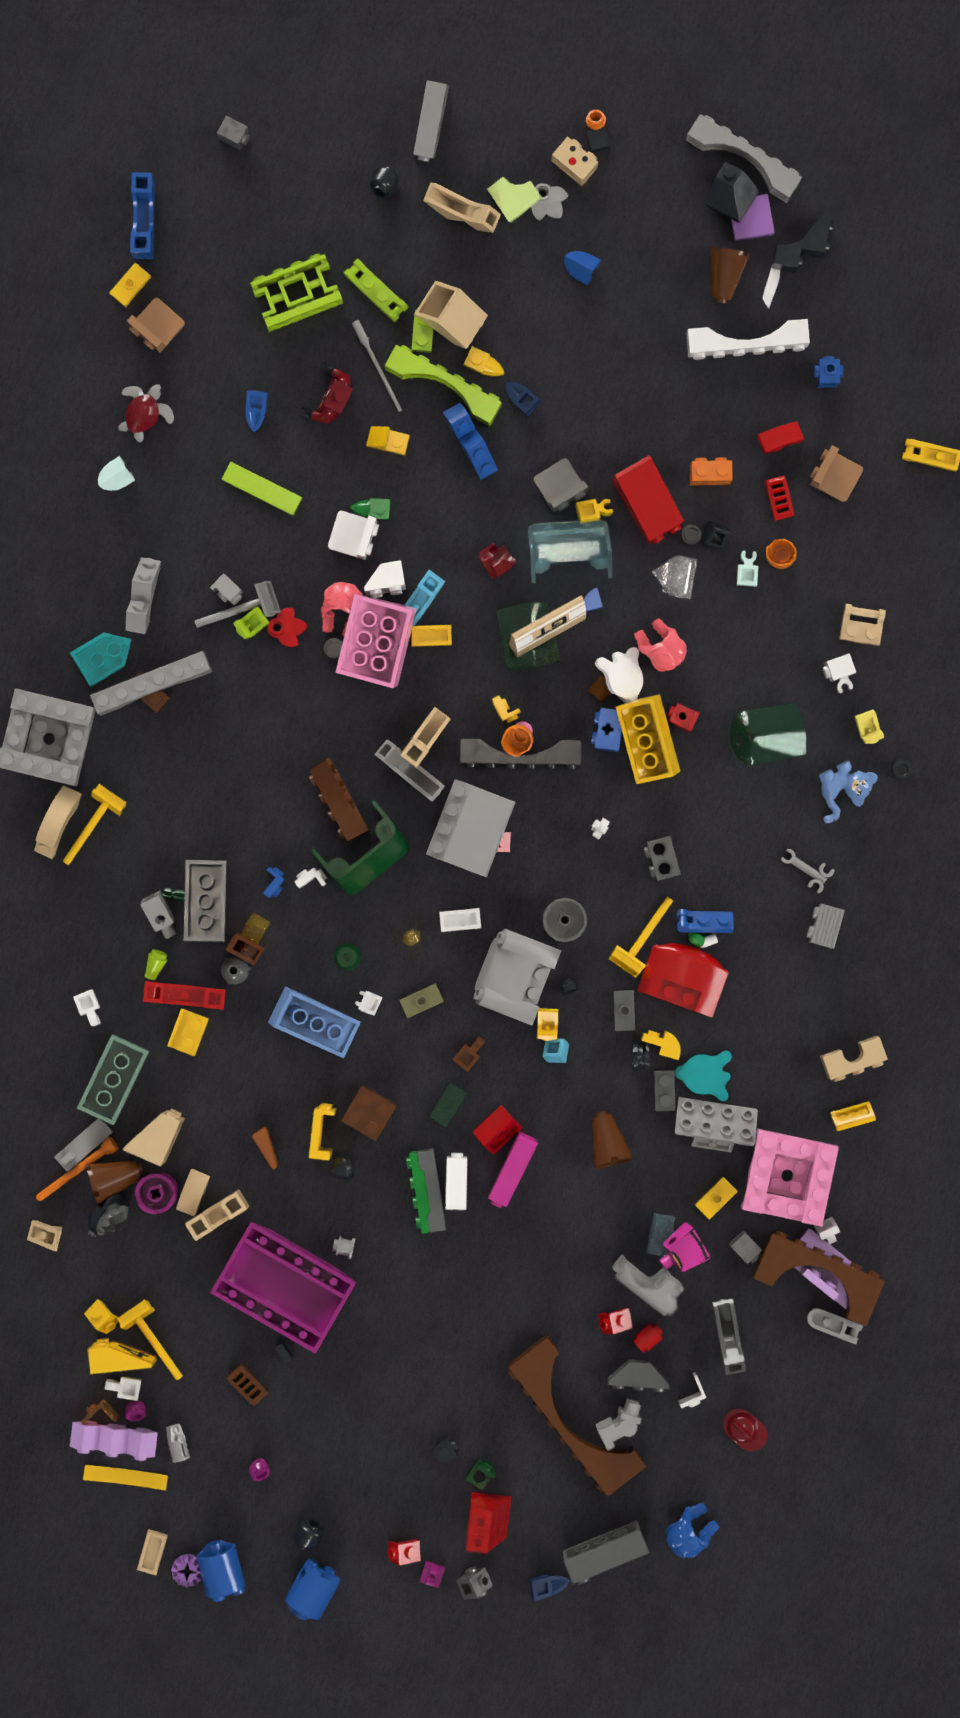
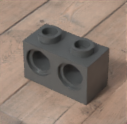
M671 836L646 842V847L643 848L646 859L650 858L652 866H649L652 878L659 881L681 875ZM655 844H661L664 847L662 855L654 853L653 847ZM661 863H666L669 866V872L666 875L659 872V865Z

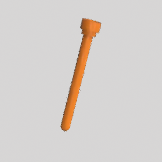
M110 1136L106 1138L101 1148L38 1193L36 1199L38 1201L44 1200L86 1169V1165L93 1164L105 1154L108 1155L116 1152L119 1147L115 1140Z

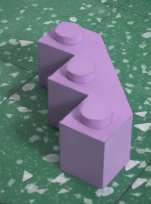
M94 1421L73 1422L70 1447L77 1449L78 1453L88 1454L90 1450H100L106 1453L108 1457H118V1454L127 1453L139 1461H145L148 1457H155L158 1433L142 1427L131 1429L126 1428V1425L110 1423L108 1425H97L98 1422Z

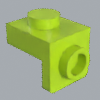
M256 607L233 624L236 627L237 633L244 639L255 636L270 622L260 608Z

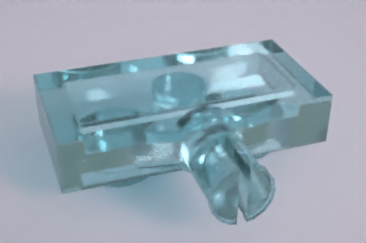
M654 1213L646 1251L648 1254L667 1255L663 1243L674 1233V1216Z

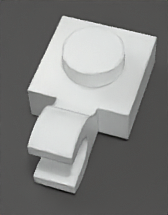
M604 818L601 821L595 820L591 828L594 831L592 836L599 840L602 834H605L609 827L607 826L610 822Z
M91 989L74 996L73 998L80 1015L87 1014L91 1026L101 1024L95 1011L100 1008L94 990Z
M125 1376L121 1377L120 1382L114 1379H107L105 1389L118 1391V1398L137 1401L142 1379Z

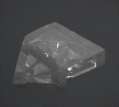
M678 555L668 559L666 563L653 570L652 573L661 583L663 592L671 596L691 599L697 559Z

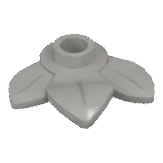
M545 183L536 185L537 191L539 193L544 191L546 196L542 197L540 201L531 207L534 217L538 221L542 220L546 214L552 218H561L563 214L561 202L568 198L566 191L559 186L550 187Z

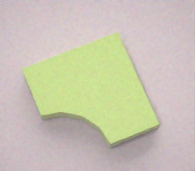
M502 177L487 189L510 223L542 199L531 181L523 185H514L505 177Z

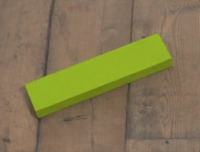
M231 461L222 477V481L294 516L302 500L301 496Z

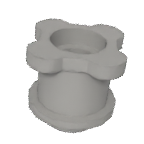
M340 1236L339 1240L335 1239L332 1250L336 1252L335 1256L340 1254L349 1256L348 1259H351L355 1238L347 1240L342 1239V1236Z

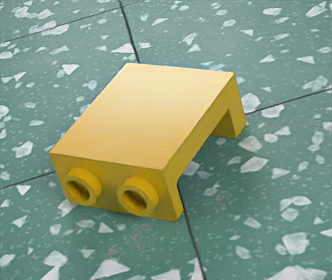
M321 1103V1105L314 1109L309 1158L330 1160L332 1157L333 1148L321 1147L324 1115L334 1116L337 1108H332V1104Z

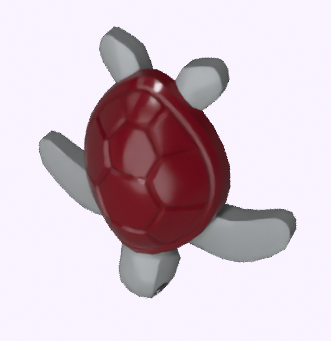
M160 385L152 386L147 395H144L142 389L137 386L123 389L122 394L124 396H131L134 399L127 407L126 422L121 423L118 427L120 431L126 432L129 430L131 433H135L134 437L140 443L144 439L143 432L156 424L159 414L169 424L173 423L174 415L171 408L166 404L156 402L161 395Z

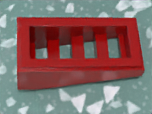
M785 475L766 480L764 485L774 520L778 521L794 516ZM781 483V487L772 489L773 485ZM779 492H783V494H784V495L777 496V497H774V495H773V494L779 493ZM781 500H785V501H786V503H783V504H780V505H776V503H775V502L781 501ZM786 507L788 508V511L782 513L777 512V510Z

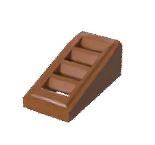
M265 1126L255 1132L252 1138L271 1168L275 1169L278 1167V1161L269 1130Z

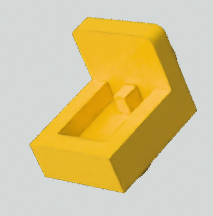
M539 1008L537 1039L544 1041L556 1040L558 1033V1009Z
M99 1299L84 1313L96 1330L105 1334L111 1332L119 1322L118 1316L113 1315Z

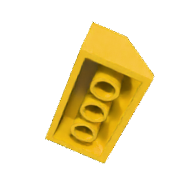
M660 694L617 706L616 711L636 784L672 777L679 773L680 768Z

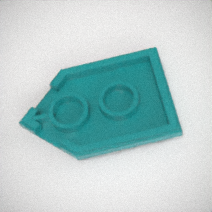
M103 632L70 652V655L89 686L92 687L125 667L132 639Z

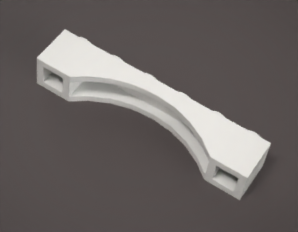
M808 319L788 320L773 333L751 340L728 338L708 327L688 329L686 333L688 357H693L694 360L704 359L705 356L713 355V358L725 357V354L743 356L747 352L759 355L773 350V353H781L785 349L803 351L810 343Z

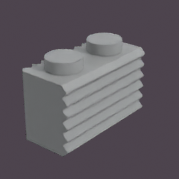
M819 904L818 907L815 906L812 918L815 919L814 924L809 926L807 932L809 942L834 949L845 910L825 904Z

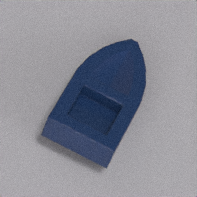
M516 382L505 383L509 398L527 416L542 402L524 385Z
M548 1574L529 1579L531 1599L537 1601L554 1596L564 1590L570 1580L563 1576H549Z

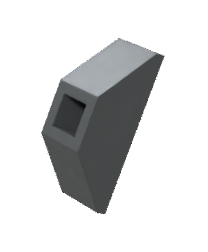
M628 1359L608 1376L607 1380L608 1385H612L614 1389H624V1386L632 1387L633 1390L642 1391L644 1388H652V1391L664 1392V1389H669L668 1381L650 1360Z

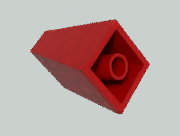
M650 455L614 475L612 483L648 544L651 542L657 544L665 539L663 535L669 532L674 534L682 529L681 525L684 523V519Z
M471 1492L466 1551L488 1553L507 1538L511 1496Z

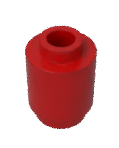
M649 1323L635 1335L636 1338L633 1341L644 1353L646 1350H651L663 1339L661 1334L664 1332L656 1323L654 1325Z

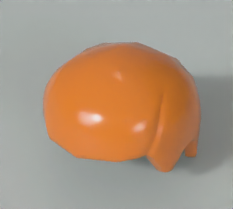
M786 539L774 540L766 547V559L776 569L788 568L796 560V548L792 542Z
M516 724L504 732L501 744L503 750L508 755L520 757L523 753L530 750L534 737L526 726Z

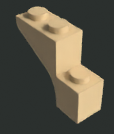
M430 182L423 200L445 218L465 221L477 231L494 233L501 215L490 205L473 202Z
M434 707L412 736L400 756L417 767L451 718Z

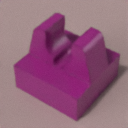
M426 1561L419 1582L439 1588L445 1567Z

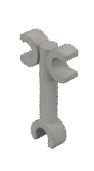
M787 849L786 851L790 853L791 858L786 860L781 857L780 860L785 864H793L814 879L809 881L807 887L811 888L814 883H817L819 888L816 892L821 893L824 888L823 884L827 877H831L834 874V869H831L826 874L823 872L826 864L822 863L818 871L795 857L793 850Z

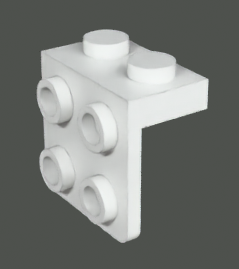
M339 511L328 543L329 549L366 560L367 555H370L372 552V537L377 535L379 529L377 519L368 516L367 519L345 511Z

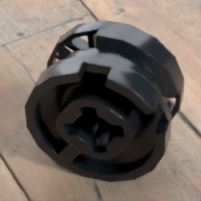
M632 1043L633 1072L643 1068L646 1071H650L648 1043L643 1045Z

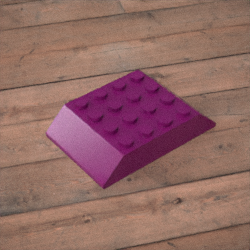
M251 1222L210 1293L316 1354L356 1282L337 1267L280 1234Z

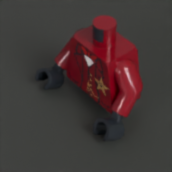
M324 362L327 365L324 371L320 370V372L328 377H332L317 410L312 411L307 406H302L305 412L298 414L307 422L311 420L322 423L334 421L342 413L353 388L349 387L351 383L350 376L336 369L335 366L328 362Z

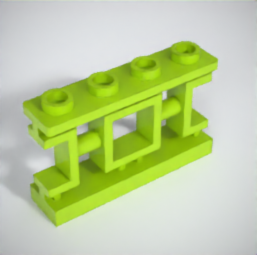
M325 254L312 255L305 262H294L289 268L284 270L283 268L276 269L271 275L266 277L264 275L258 276L250 283L256 298L265 294L271 310L262 313L269 332L343 304L337 284L327 288L321 272L330 269ZM315 268L318 278L307 282L304 272ZM302 280L308 296L290 302L284 287ZM278 282L281 293L270 297L266 286ZM322 286L325 296L314 300L311 290ZM285 300L288 311L277 315L274 304Z

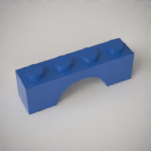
M132 172L133 228L130 239V253L134 259H154L155 179L152 173Z

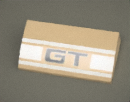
M577 597L513 633L509 645L516 657L523 655L585 620L586 607L583 597Z

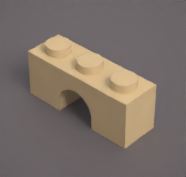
M874 1036L857 1042L860 1048V1055L855 1061H847L843 1056L842 1050L839 1049L821 1055L820 1058L827 1078L830 1080L834 1079V1082L845 1079L846 1074L853 1073V1075L864 1072L866 1067L872 1066V1068L884 1065L883 1061L888 1059L880 1037Z
M238 1189L187 1221L185 1225L194 1240L197 1241L219 1225L247 1210L249 1204Z

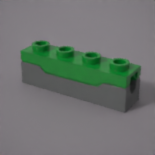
M434 1148L411 1151L410 1157L406 1158L408 1169H412L413 1177L409 1178L411 1189H415L416 1197L412 1198L414 1209H418L419 1217H415L417 1229H421L422 1234L446 1230Z

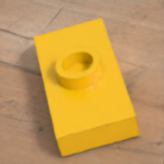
M134 263L109 293L126 307L151 276L138 264Z
M451 625L412 626V647L452 645Z
M869 1101L830 1112L837 1131L876 1121Z
M722 1177L695 1206L710 1220L738 1191Z

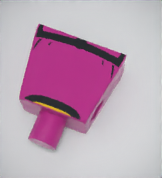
M685 1222L663 1243L667 1255L662 1257L659 1262L665 1270L675 1265L681 1272H684L709 1260L711 1257L694 1228Z

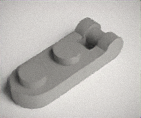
M817 1307L809 1310L806 1317L811 1327L853 1344H857L859 1339L857 1335L863 1328V1325ZM847 1326L852 1328L850 1334L845 1333Z

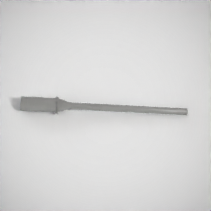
M359 320L353 322L352 325L360 339V343L366 347L398 412L402 411L370 348L369 337H367Z

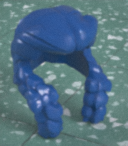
M704 1502L692 1507L687 1506L681 1519L666 1528L667 1544L679 1557H696L699 1552L709 1546L711 1536L720 1528L718 1523L713 1520L708 1522L703 1530L699 1532V1537L695 1535L691 1526V1520L708 1512Z

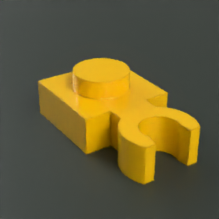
M596 499L576 502L575 507L580 524L598 521L601 517L600 514L603 516L612 515L613 509L607 510L604 508V506L610 504V500L605 499L600 504H597Z

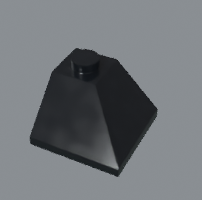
M725 162L715 177L705 201V206L740 223L759 194V189L743 170Z

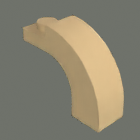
M66 786L60 789L39 828L35 840L37 841L34 849L35 852L50 859L54 858L62 833L69 819L78 808L81 793Z

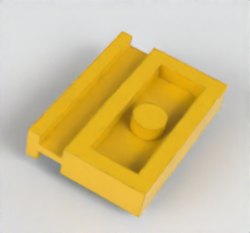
M181 1008L167 1046L195 1056L209 1018Z

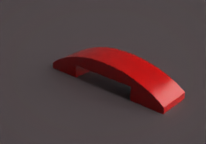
M145 981L143 1002L224 1010L226 989Z

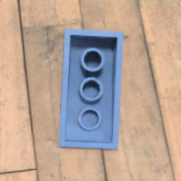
M286 986L268 1021L274 1028L342 1058L345 1057L361 1023Z

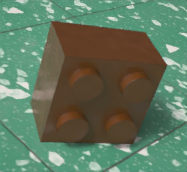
M362 1085L341 1121L376 1141L397 1104Z

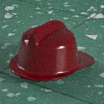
M737 1408L726 1414L723 1422L724 1431L741 1448L747 1451H756L765 1445L768 1438L767 1429L750 1412Z

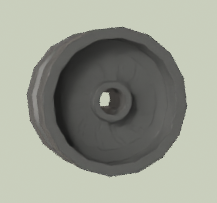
M556 899L546 907L543 913V927L547 934L556 941H574L586 929V911L574 899ZM567 916L569 922L563 924L561 918Z

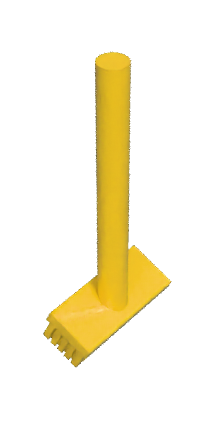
M100 784L96 789H93L91 797L101 804L63 859V862L67 865H70L107 808L120 816L126 807L124 800Z
M669 897L665 898L629 952H626L617 945L612 951L609 960L636 978L646 965L636 959L635 956L673 900Z
M143 1300L137 1306H134L117 1318L121 1324L120 1327L127 1330L137 1324L177 1381L183 1375L143 1320L155 1311L149 1301Z

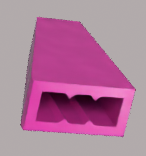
M518 1132L488 1196L491 1204L499 1208L502 1205L507 1207L537 1147V1139L523 1132Z

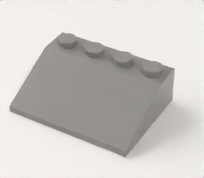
M455 779L426 854L487 878L516 802Z

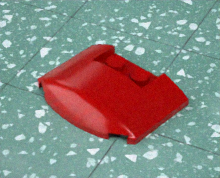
M677 943L659 946L656 944L652 946L637 991L713 1018L729 972L714 957L695 947Z

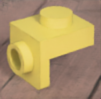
M874 710L855 716L860 738L865 744H873L878 742L879 739L884 738Z

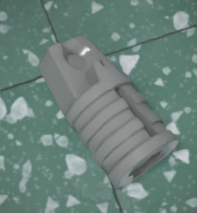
M180 1423L167 1426V1440L172 1463L189 1459V1450Z

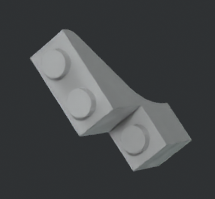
M141 557L132 579L131 601L126 611L125 631L145 634L150 623L153 595L161 566V561Z
M387 739L374 755L399 774L412 787L430 801H433L445 786L420 765L415 767L401 757L402 750Z

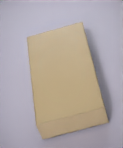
M148 1530L137 1567L138 1571L157 1575L168 1537L167 1534Z

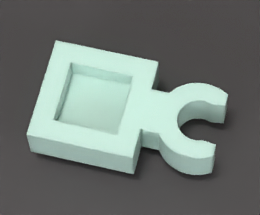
M742 551L741 560L744 565L738 564L737 586L757 587L758 566L753 565L757 557L755 551H753L751 559H747L745 551Z

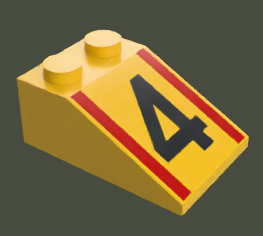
M109 1338L97 1339V1342H94L88 1349L91 1374L152 1368L157 1361V1356L115 1340L109 1341Z

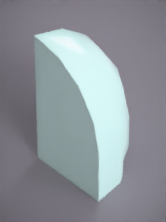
M119 456L103 467L99 473L98 485L105 490L112 491L127 486L135 481L131 472L126 469L124 461Z

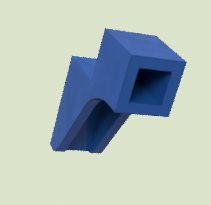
M458 403L444 411L443 414L450 428L459 440L480 480L496 472L498 469L488 447L476 430L470 415L463 405Z

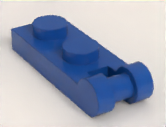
M680 909L676 912L677 919L679 920L677 931L733 933V912L688 911L686 909Z

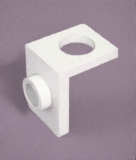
M693 1372V1376L700 1392L678 1400L681 1408L688 1405L689 1407H694L701 1403L700 1400L706 1398L696 1372Z

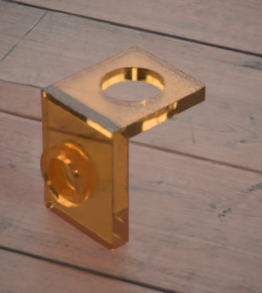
M102 1399L97 1405L93 1403L85 1411L87 1415L81 1420V1423H86L100 1408L114 1422L120 1416Z

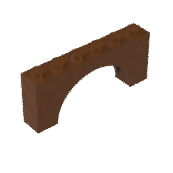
M779 1230L776 1233L770 1231L753 1271L752 1277L773 1287L778 1277L791 1268L811 1265L826 1269L840 1280L847 1296L846 1318L867 1326L885 1283L880 1278L881 1274L872 1270L869 1273L862 1270V1266L851 1262L850 1265L844 1263V1258L835 1254L832 1257L825 1255V1250L814 1246L811 1249L806 1246V1242L800 1239L790 1240L787 1238L788 1235Z

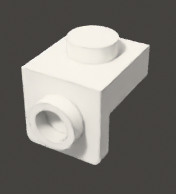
M312 868L308 872L305 869L296 876L298 879L295 881L298 888H302L311 880L317 878L321 885L325 886L327 883L324 880L327 877L321 869L317 871L316 868Z

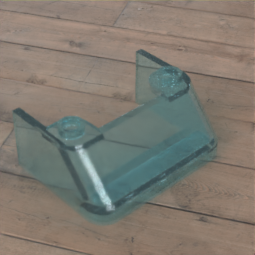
M598 520L581 524L580 521L539 523L528 527L532 583H536L535 572L544 573L550 568V563L589 560L590 565L596 569L607 568L608 578H612V548L606 521Z

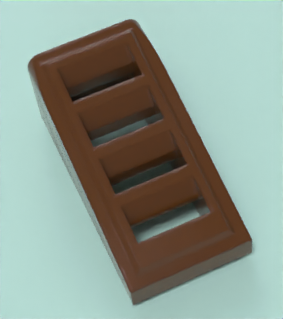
M243 1363L226 1377L229 1383L253 1407L269 1393ZM240 1373H243L244 1376L237 1381L235 1378ZM248 1378L250 1381L242 1387L241 1383ZM254 1384L255 1387L248 1393L246 1389ZM259 1389L261 1393L253 1399L251 1396Z

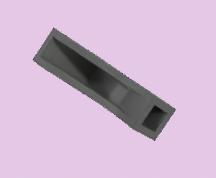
M721 1299L713 1302L714 1321L725 1373L729 1375L745 1372V1359L741 1347L733 1299Z

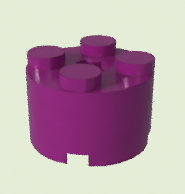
M154 1171L143 1177L135 1189V1197L139 1207L149 1214H160L167 1211L174 1205L178 1197V1184L175 1179L162 1171ZM158 1188L161 1195L155 1197L153 1190Z

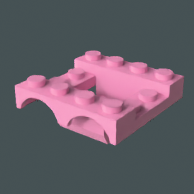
M757 1129L755 1150L748 1171L746 1193L741 1204L742 1210L774 1215L822 1227L839 1147L837 1145ZM784 1170L792 1171L793 1176L789 1181L782 1179V1172Z

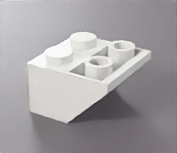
M401 560L379 565L364 587L366 596L380 598L383 597L382 594L384 593L398 595L402 594V590H406Z

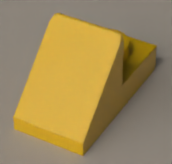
M371 426L366 446L405 456L410 435L392 431L390 427Z

